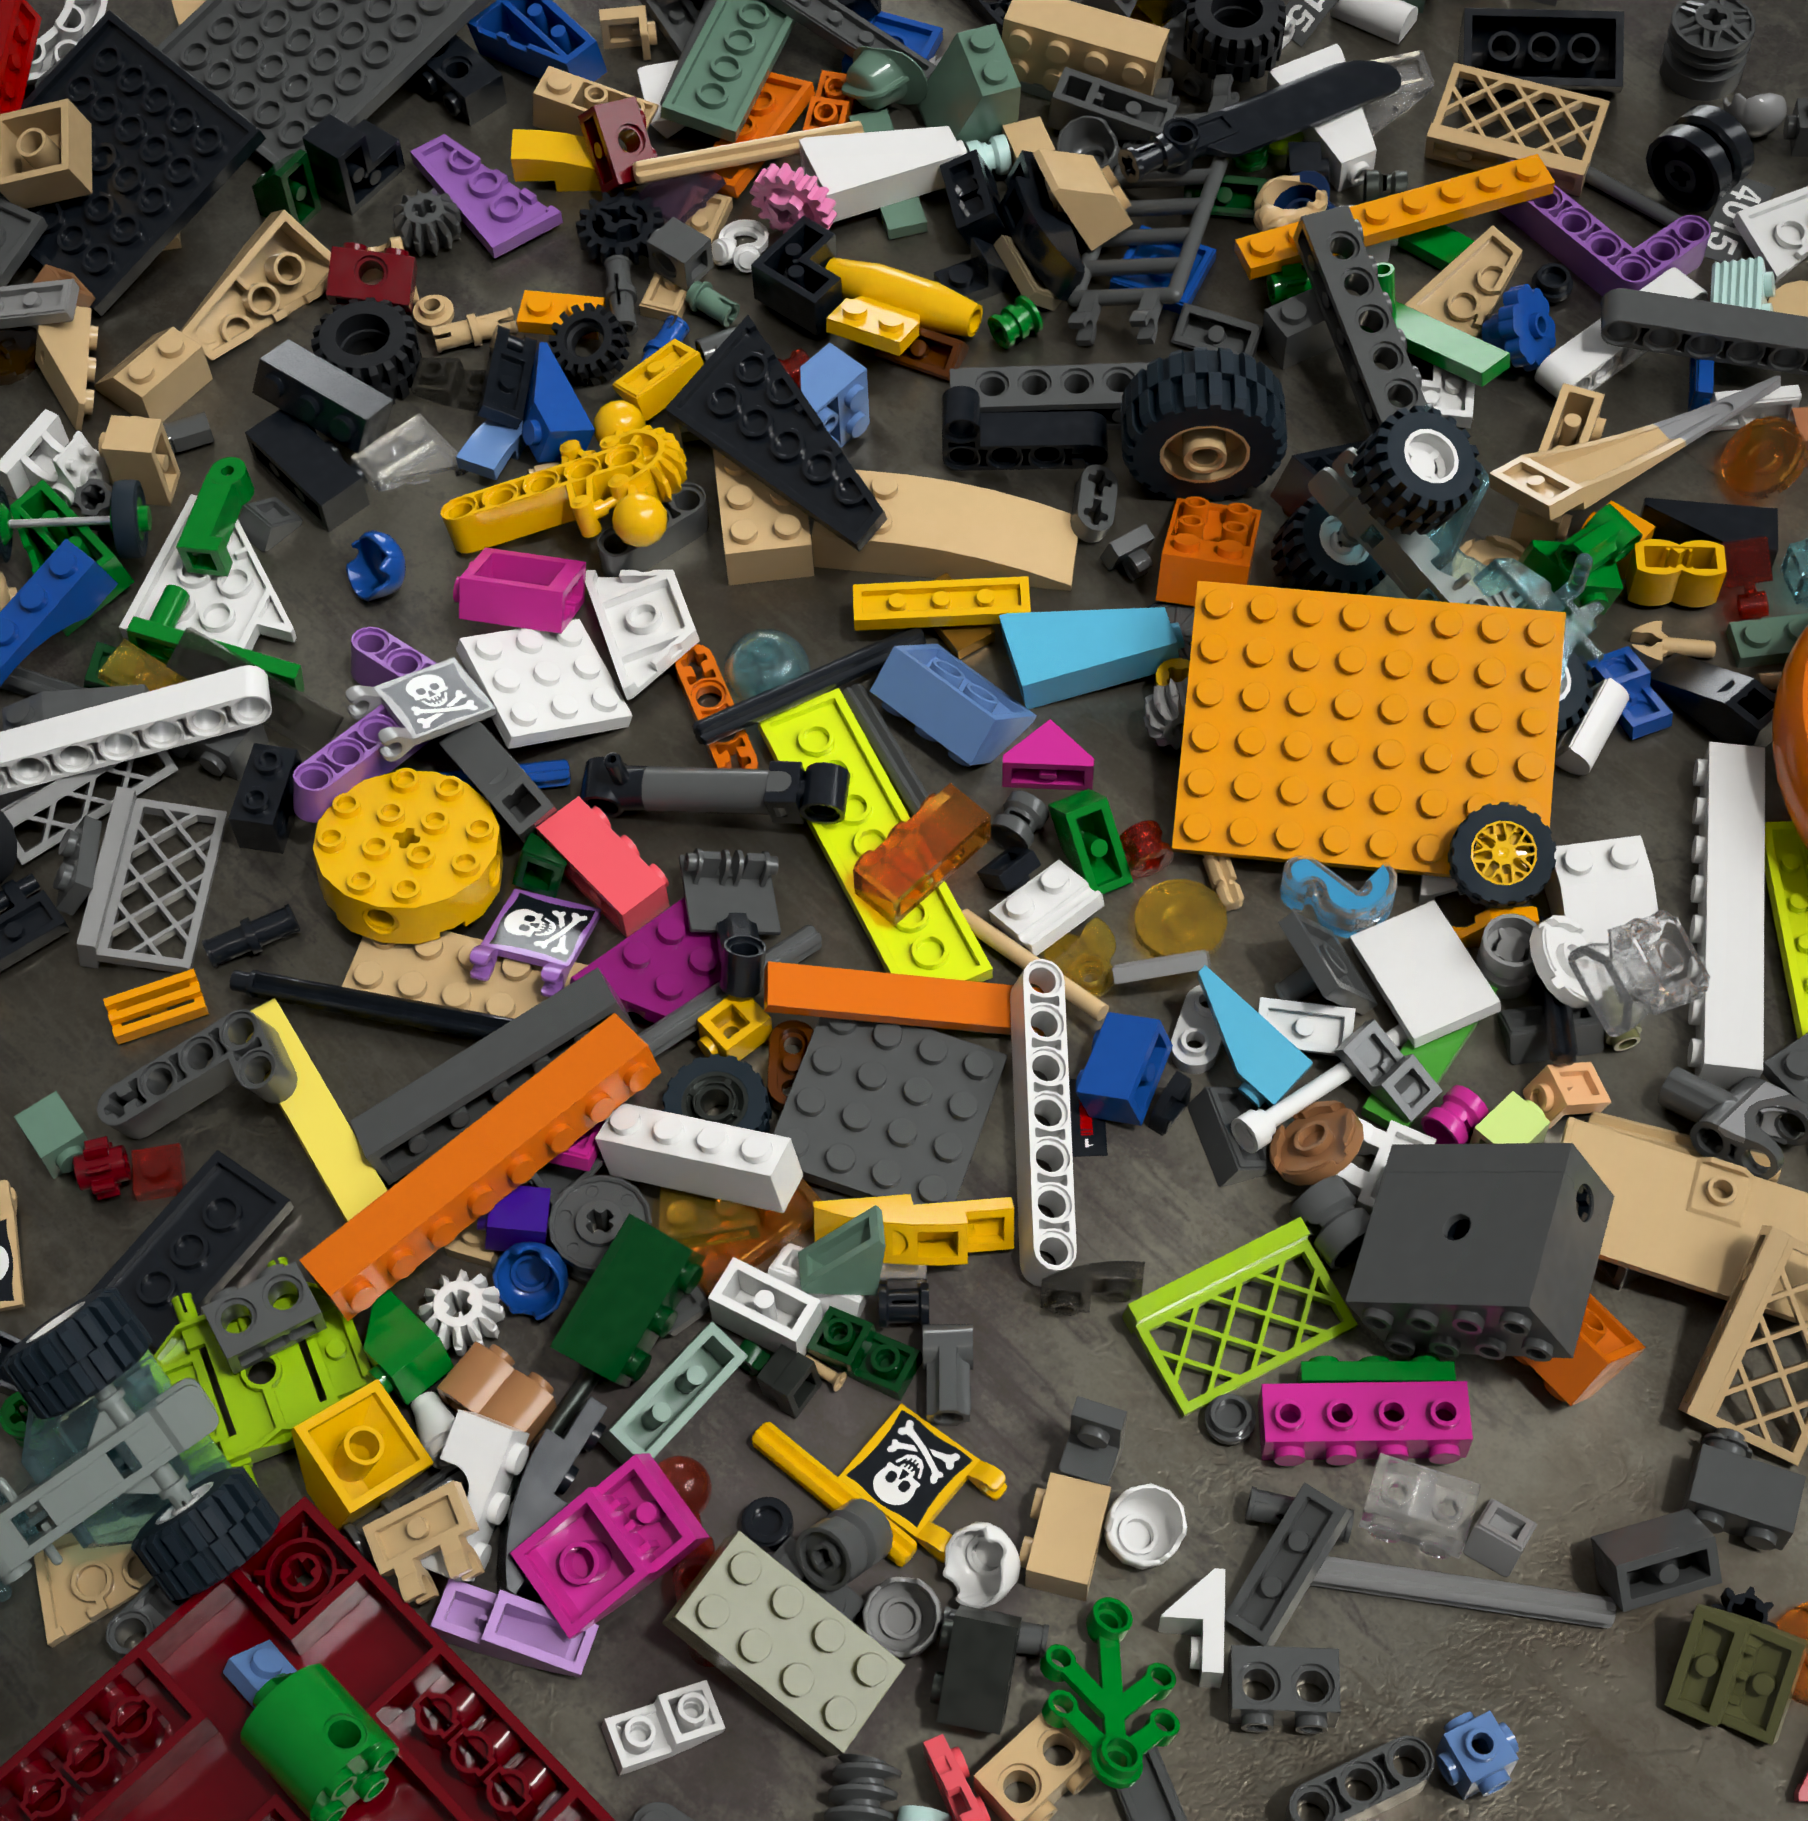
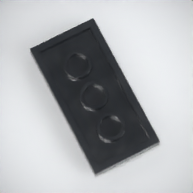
M217 1150L88 1294L99 1289L116 1287L153 1340L149 1347L157 1352L175 1325L179 1324L174 1307L171 1304L172 1298L178 1295L184 1311L187 1312L182 1294L191 1293L198 1316L203 1313L201 1307L209 1304L210 1299L224 1289L294 1209L293 1204L289 1198Z

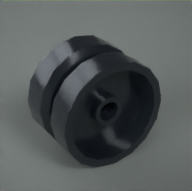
M1707 104L1691 107L1649 145L1646 155L1648 174L1656 189L1670 203L1682 210L1694 213L1708 211L1751 172L1755 160L1753 144L1745 128L1733 115L1720 107Z

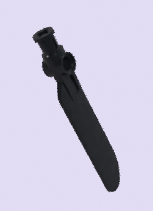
M1353 60L1336 63L1195 120L1182 117L1171 118L1165 123L1163 131L1149 137L1145 144L1136 148L1125 147L1121 149L1118 153V163L1125 179L1129 183H1137L1143 179L1144 175L1156 170L1161 173L1165 171L1172 174L1186 173L1192 168L1196 158L1206 154L1227 158L1240 157L1391 95L1400 89L1402 78L1393 66L1377 61Z

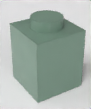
M57 1091L14 1116L25 1137L53 1179L63 1173L74 1171L73 1157L83 1154V1150H85L84 1141L88 1140L80 1125Z

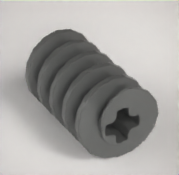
M840 1754L837 1758L843 1764H838L833 1768L832 1772L833 1780L839 1785L833 1786L829 1789L828 1800L835 1807L825 1811L824 1821H893L894 1814L881 1808L880 1804L885 1801L897 1800L898 1793L884 1786L885 1780L901 1779L902 1771L878 1758L859 1754Z

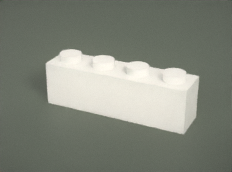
M626 1103L621 1104L612 1112L595 1138L611 1176L779 1213L785 1212L803 1177L792 1140L789 1137Z

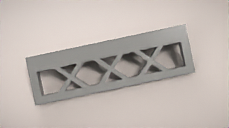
M167 750L156 753L164 767L149 776L131 773L134 759L126 761L124 771L113 768L119 764L117 763L43 783L1 808L0 810L6 815L13 828L27 819L45 823L41 841L38 844L24 851L17 841V860L23 865L60 843L68 829L74 831L85 815L99 819L111 811L114 797L106 800L92 796L96 777L109 772L122 775L120 787L124 788L128 787L130 777L141 780L130 787L135 789L137 796L178 771ZM88 783L85 794L73 792ZM65 796L84 799L79 819L70 824L53 820L58 800ZM91 801L102 803V805L88 813ZM48 807L46 818L33 816ZM51 825L63 827L49 836Z

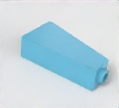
M1165 607L1026 612L999 615L1003 642L1024 705L1028 710L1156 674L1158 667L1164 661L1171 658H1179L1178 649L1185 647L1179 623H1170Z

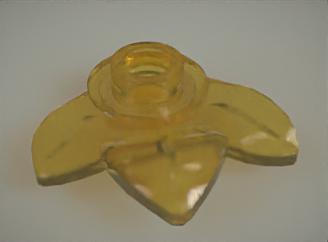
M1094 917L1086 925L1080 937L1067 933L1044 950L1046 960L1056 964L1063 975L1095 997L1099 998L1105 995L1113 986V966L1110 962L1117 946L1111 929L1100 918ZM1088 974H1097L1099 976V979L1093 982H1085L1083 980Z

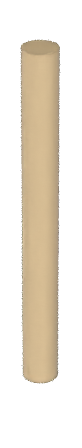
M969 909L962 911L975 937L1023 970L1028 963L1040 959ZM1063 975L1065 980V999L1095 1020L1101 1021L1108 1013L1109 1006Z

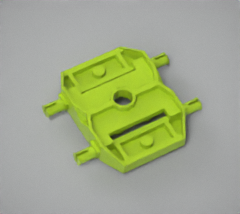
M287 1257L278 1258L280 1264L285 1266L289 1264ZM275 1260L270 1261L267 1264V1268L275 1265ZM307 1282L323 1314L327 1328L305 1340L327 1400L322 1402L319 1401L299 1343L262 1360L271 1362L276 1366L275 1375L265 1384L253 1383L248 1379L249 1370L252 1366L233 1374L205 1315L198 1316L192 1294H182L187 1312L184 1311L178 1295L172 1298L171 1304L174 1307L179 1324L175 1325L149 1361L157 1390L160 1395L184 1378L195 1379L213 1402L219 1417L218 1426L213 1432L186 1451L180 1453L185 1469L218 1472L232 1467L243 1466L258 1487L252 1470L253 1464L295 1448L291 1433L293 1427L373 1382L367 1373L371 1367L353 1319L347 1321L316 1284ZM284 1294L275 1301L273 1307L279 1310L289 1309L296 1304L299 1297L294 1294ZM238 1317L229 1323L226 1331L241 1333L250 1326L252 1320L247 1317ZM205 1346L236 1431V1435L231 1437L200 1352V1348Z

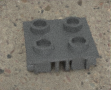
M695 848L693 853L679 855L690 932L716 933L717 922L726 919L729 913H746L747 918L757 924L759 934H781L771 875H776L778 872L777 856H770L768 851H762V853H747L744 858L742 850H735L733 857H730L729 850L723 849L720 853L702 851L701 848Z

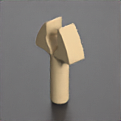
M1662 621L1649 622L1633 629L1629 642H1645L1651 645L1648 647L1632 644L1631 649L1646 667L1653 670L1662 664L1664 657L1674 653L1698 658H1713L1716 654V644L1714 641L1668 637L1662 632Z

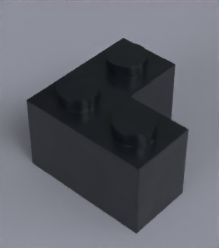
M329 114L302 137L318 195L350 215H354L406 168L399 139L365 119L353 128Z
M806 216L800 218L751 264L754 298L818 336L826 328V318L843 302L841 278L825 269L831 258H837L836 234Z

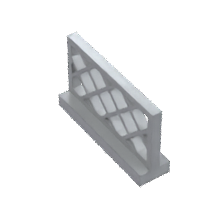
M117 786L95 870L93 889L89 893L76 943L80 966L99 969L100 962L173 973H181L193 968L228 819L227 811L137 798L135 789ZM144 813L164 816L170 825L149 836L142 827ZM196 822L215 824L213 834L198 843H195L185 830ZM178 834L188 848L168 859L157 845ZM140 836L143 841L137 844L138 837ZM209 848V850H208V855H207V857H206V855L203 853V851H205V850H207V849ZM150 849L161 864L140 875L132 865L133 858ZM196 857L203 865L204 871L202 874L186 882L176 870V867ZM168 872L179 887L158 898L148 886V883ZM130 875L133 880L127 883L128 876ZM140 888L151 903L130 915L123 906L122 900L125 896ZM197 888H199L198 896L194 892ZM186 895L195 906L193 913L177 922L166 906ZM159 912L169 927L148 938L137 923ZM120 914L123 920L117 923L118 916ZM190 927L189 934L187 935L184 930ZM129 928L132 929L142 942L128 951L111 948L113 937ZM177 935L186 947L183 959L162 956L156 946Z

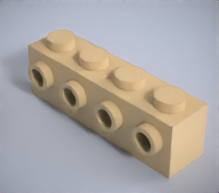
M1563 383L1538 452L1601 439L1607 420L1599 417L1605 394ZM1519 504L1510 539L1515 540L1525 548H1527L1531 540L1555 542L1557 538L1565 540L1573 515L1565 512L1562 516L1549 521Z

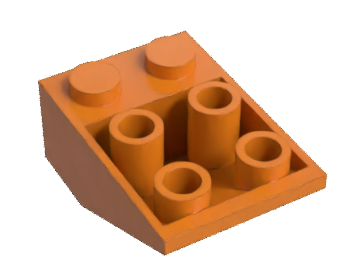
M1191 496L1185 499L1177 498L1162 550L1156 601L1195 606L1197 581L1249 585L1262 510L1252 509L1251 506L1244 503H1230L1228 505L1210 503L1207 499L1198 496Z

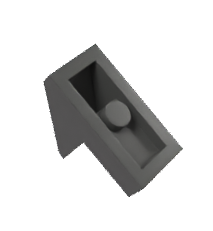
M1077 1396L1071 1413L1070 1435L1059 1464V1470L1097 1484H1109L1124 1449L1127 1411Z

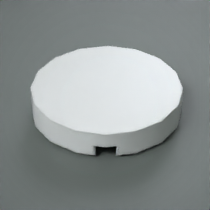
M1553 915L1533 928L1529 940L1531 958L1537 974L1544 985L1560 1002L1571 1008H1584L1601 998L1599 994L1605 991L1607 985L1606 966L1601 952L1593 940L1587 943L1580 935L1585 930L1579 923L1566 916Z

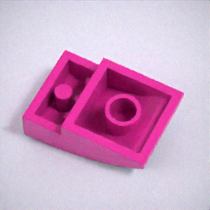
M645 1453L635 1454L598 1486L588 1487L510 1552V1554L569 1639H572L634 1597L710 1537L651 1454Z

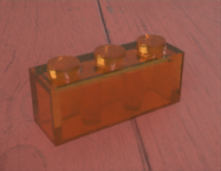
M949 783L938 794L932 793L921 804L919 811L907 822L901 821L896 824L889 832L887 839L874 851L868 850L861 855L853 869L855 894L891 924L897 925L991 840V815Z

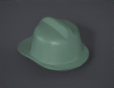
M860 46L854 51L853 64L847 71L846 82L841 90L843 95L855 98L863 107L869 110H880L893 103L919 104L926 98L928 83L922 68L903 52Z

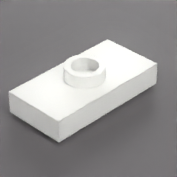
M1799 385L1780 386L1711 431L1786 425L1791 409L1799 407L1802 398ZM1742 390L1714 392L1711 403Z

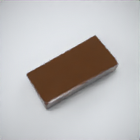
M919 327V336L900 356L876 349L874 356L950 382V369L960 367L967 355L969 346L964 341Z

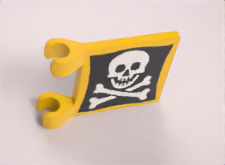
M902 1403L838 1476L866 1501L877 1506L888 1519L915 1539L941 1563H945V1546L951 1539L952 1534L932 1522L964 1483L969 1479L984 1495L993 1501L1000 1499L1007 1490L1006 1477L1000 1469L974 1456Z

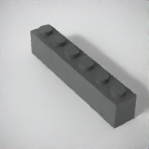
M597 967L351 1120L365 1158L388 1185L421 1165L614 1012L634 1032L637 1031L619 996L600 969Z

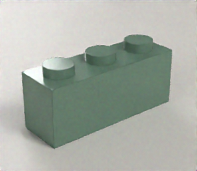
M711 1321L693 1337L602 1434L598 1442L622 1465L635 1454L650 1453L654 1459L745 1361L748 1355Z

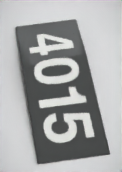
M1743 178L1717 202L1707 221L1711 227V236L1708 240L1704 257L1720 263L1724 260L1730 262L1732 259L1738 261L1746 242L1732 222L1736 213L1769 201L1776 188Z

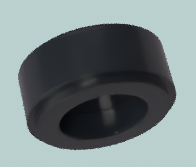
M774 1497L758 1498L751 1502L743 1512L741 1521L743 1534L765 1552L777 1551L793 1535L794 1522L791 1510L780 1499Z

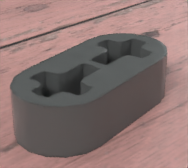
M1090 465L1084 469L1074 489L1070 520L1071 528L1077 537L1086 542L1094 543L1101 541L1114 521L1118 480L1109 468L1102 465ZM1095 483L1098 484V490L1101 491L1099 496L1094 495ZM1090 511L1094 512V524L1091 523V518L1087 516Z

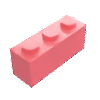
M578 796L536 827L537 835L567 861L564 875L596 908L601 909V913L626 938L670 907L666 888L669 886V882L665 874L653 863L648 866L640 858V853L633 841L626 835L619 837L611 829L607 816L597 806L590 808Z

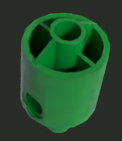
M320 1663L313 1664L294 1673L278 1674L266 1682L256 1693L253 1699L255 1709L247 1718L242 1728L241 1743L311 1821H340L347 1812V1809L360 1798L364 1802H369L387 1786L389 1778L385 1775L384 1771L399 1752L398 1746L325 1666Z

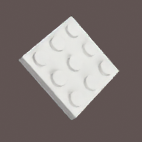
M580 619L571 620L562 634L519 628L459 638L456 651L469 676L496 707V715L491 718L508 749L629 727L633 715Z

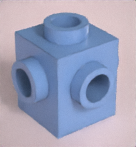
M1490 1710L1476 1718L1472 1712H1466L1444 1726L1446 1733L1443 1734L1435 1751L1437 1754V1765L1449 1785H1455L1463 1800L1478 1792H1481L1483 1797L1491 1795L1512 1781L1510 1775L1519 1760L1516 1754L1519 1752L1518 1743L1510 1728L1504 1722L1498 1724ZM1478 1743L1484 1754L1477 1753L1472 1745Z

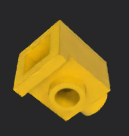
M729 995L697 1019L700 1036L697 1044L706 1058L710 1057L711 1054H719L722 1057L734 1056L737 1057L738 1061H741L763 1043L769 1044L770 1035L773 1031L771 1017L764 1012L762 1007L752 997L739 998Z

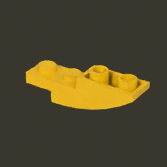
M911 1194L813 1202L814 1242L877 1205L882 1210L886 1245L883 1263L930 1266L968 1264V1253L1014 1249V1205L1011 1197L913 1205Z

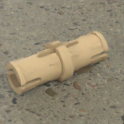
M509 307L505 310L477 317L475 313L466 315L467 319L437 327L432 326L431 330L437 352L440 353L444 350L474 343V347L483 345V340L492 338L497 325L510 329V334L518 333L516 321L513 319L512 308Z

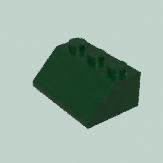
M629 1213L550 1347L610 1381L629 1388L632 1381H638L647 1371L652 1359L649 1353L657 1339L666 1336L675 1324L678 1312L675 1309L684 1294L691 1293L700 1282L704 1272L701 1265L706 1257Z

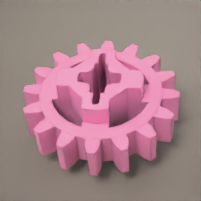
M771 163L768 169L763 168L750 189V194L755 196L751 202L752 206L762 209L758 216L762 219L768 218L770 220V228L772 230H783V234L803 216L808 217L828 230L837 216V212L833 210L836 204L835 200L826 198L829 189L827 187H819L817 185L818 177L815 175L810 177L806 174L804 176V169L802 167H799L795 172L791 170L788 163H783L781 168Z

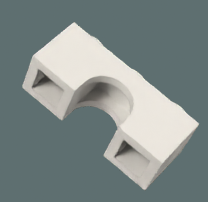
M458 1409L440 1459L456 1465L467 1477L469 1484L467 1499L479 1531L467 1536L466 1539L476 1551L485 1570L492 1552V1547L488 1543L494 1527L504 1520L510 1506V1496L507 1493L514 1475L520 1474L528 1459L529 1446L526 1443L530 1433L478 1413ZM442 1550L420 1560L424 1568L450 1578ZM461 1577L455 1579V1581H463Z

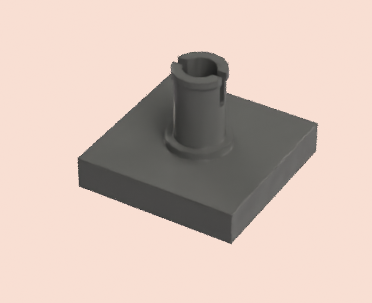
M1293 911L1278 922L1304 964L1284 980L1274 985L1281 1000L1302 1002L1319 989L1325 999L1343 1007L1356 1008L1355 1012L1361 1015H1365L1378 1005L1332 930Z

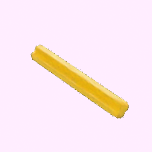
M771 1422L763 1423L753 1434L751 1439L754 1448L832 1512L851 1499H864ZM887 1518L893 1534L892 1548L887 1557L897 1566L902 1567L915 1555L917 1543Z

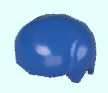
M372 530L365 532L359 540L351 544L353 548L358 549V555L353 561L347 563L346 572L352 589L360 599L366 601L376 600L388 596L401 588L406 573L405 558L402 549L390 535Z
M520 1242L510 1246L498 1258L492 1274L494 1286L500 1292L499 1298L509 1307L512 1314L532 1315L536 1320L546 1318L559 1308L569 1285L567 1265L560 1254L550 1246L538 1242Z

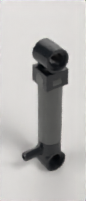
M613 752L605 757H593L586 762L580 798L590 808L594 806L600 808L607 818L617 817L623 813V810L770 815L773 823L804 824L805 819L814 823L827 825L836 824L845 819L850 773L840 765L826 762L811 764L806 768V771L802 762L770 761L769 769L627 765L618 753Z

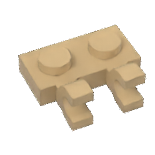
M453 1480L362 1527L379 1574L389 1577L396 1573L400 1592L406 1603L416 1600L417 1604L422 1605L439 1596L431 1575L422 1566L420 1560L442 1550L450 1579L455 1580L461 1577L463 1581L467 1582L485 1573L476 1551L466 1539L467 1536L479 1531V1527L461 1482Z

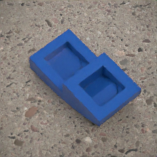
M1629 646L1589 659V668L1596 684L1610 677L1628 692L1629 701L1618 722L1631 740L1672 726L1673 712L1650 686V670Z

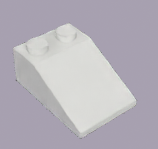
M1641 835L1556 846L1557 850L1554 853V859H1556L1555 868L1551 873V878L1544 887L1552 916H1566L1579 923L1585 930L1580 935L1587 943L1593 940L1597 945L1606 966V988H1610L1612 991L1614 987H1620L1622 990L1667 984L1668 972L1654 878Z

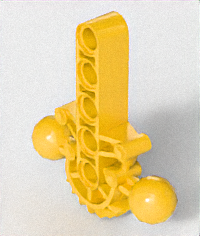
M624 400L610 401L600 407L593 422V427L595 428L594 436L599 442L602 451L597 453L595 450L584 451L578 440L565 441L559 447L561 464L456 497L444 504L440 514L456 551L465 554L477 552L485 547H493L576 520L583 537H594L602 530L601 518L609 514V510L615 508L612 516L613 529L625 544L636 548L647 547L659 541L666 531L668 518L667 511L662 502L672 501L671 494L679 493L682 490L681 484L687 480V466L685 463L687 459L683 448L680 447L679 441L675 439L674 434L666 433L664 427L653 429L651 425H646L644 416L634 404Z

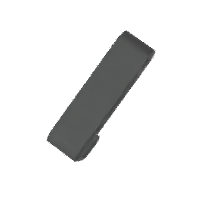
M238 1009L109 1087L98 1100L97 1112L103 1123L131 1139H142L237 1081L263 1100L278 1104L286 1101L294 1093L298 1078L276 1029L253 1012L246 1009ZM253 1033L251 1039L246 1042L249 1035ZM213 1057V1059H212V1061L210 1062V1064L206 1067V1064L208 1063V1061ZM271 1070L269 1077L263 1082L265 1075ZM172 1083V1085L170 1086L169 1090L166 1091V1089H167V1087L169 1086V1084Z

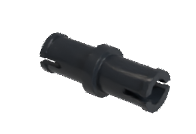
M287 904L252 921L249 917L240 920V926L208 940H202V944L212 966L216 968L220 964L250 951L258 954L263 951L262 946L292 933H298L301 930L290 905Z

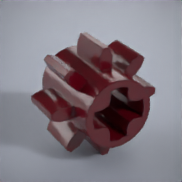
M107 1136L84 1141L85 1150H83V1154L73 1157L74 1171L80 1190L92 1189V1193L96 1194L97 1200L121 1195L120 1186H122V1182L131 1180V1168L124 1145L113 1147L112 1142L109 1143Z

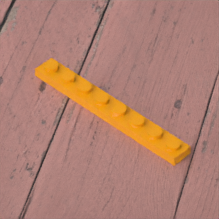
M1535 154L1349 208L1353 218L1358 219L1362 225L1363 243L1365 247L1553 194L1555 181L1539 155ZM1299 221L1235 239L1234 252L1249 280L1280 272L1281 267L1284 265L1300 262L1303 265L1293 239Z

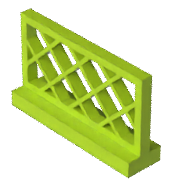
M1301 1217L1127 1305L1122 1318L1130 1333L1135 1332L1182 1418L1209 1405L1216 1397L1230 1394L1354 1330L1358 1326L1309 1242L1308 1237L1311 1233ZM1302 1255L1312 1273L1308 1289L1281 1280L1285 1263ZM1277 1268L1274 1278L1264 1275ZM1254 1281L1272 1287L1265 1311L1238 1302L1242 1285ZM1317 1283L1320 1286L1323 1293L1315 1291ZM1278 1289L1305 1298L1299 1321L1272 1313ZM1234 1290L1232 1300L1221 1297ZM1312 1300L1331 1306L1340 1323L1327 1330L1306 1324ZM1211 1303L1229 1309L1222 1333L1195 1324L1199 1307ZM1235 1311L1263 1320L1256 1344L1229 1335ZM1191 1312L1188 1322L1178 1319ZM1269 1322L1296 1330L1291 1349L1280 1352L1263 1346ZM1164 1325L1186 1331L1179 1355L1160 1350L1150 1332ZM1192 1333L1220 1342L1213 1366L1185 1358ZM1303 1333L1314 1336L1301 1343ZM1226 1344L1253 1352L1248 1371L1239 1375L1219 1368ZM1260 1355L1271 1358L1258 1365ZM1166 1361L1176 1364L1174 1374ZM1182 1366L1210 1375L1206 1393L1190 1401L1187 1400L1178 1384ZM1217 1377L1227 1380V1382L1214 1388Z

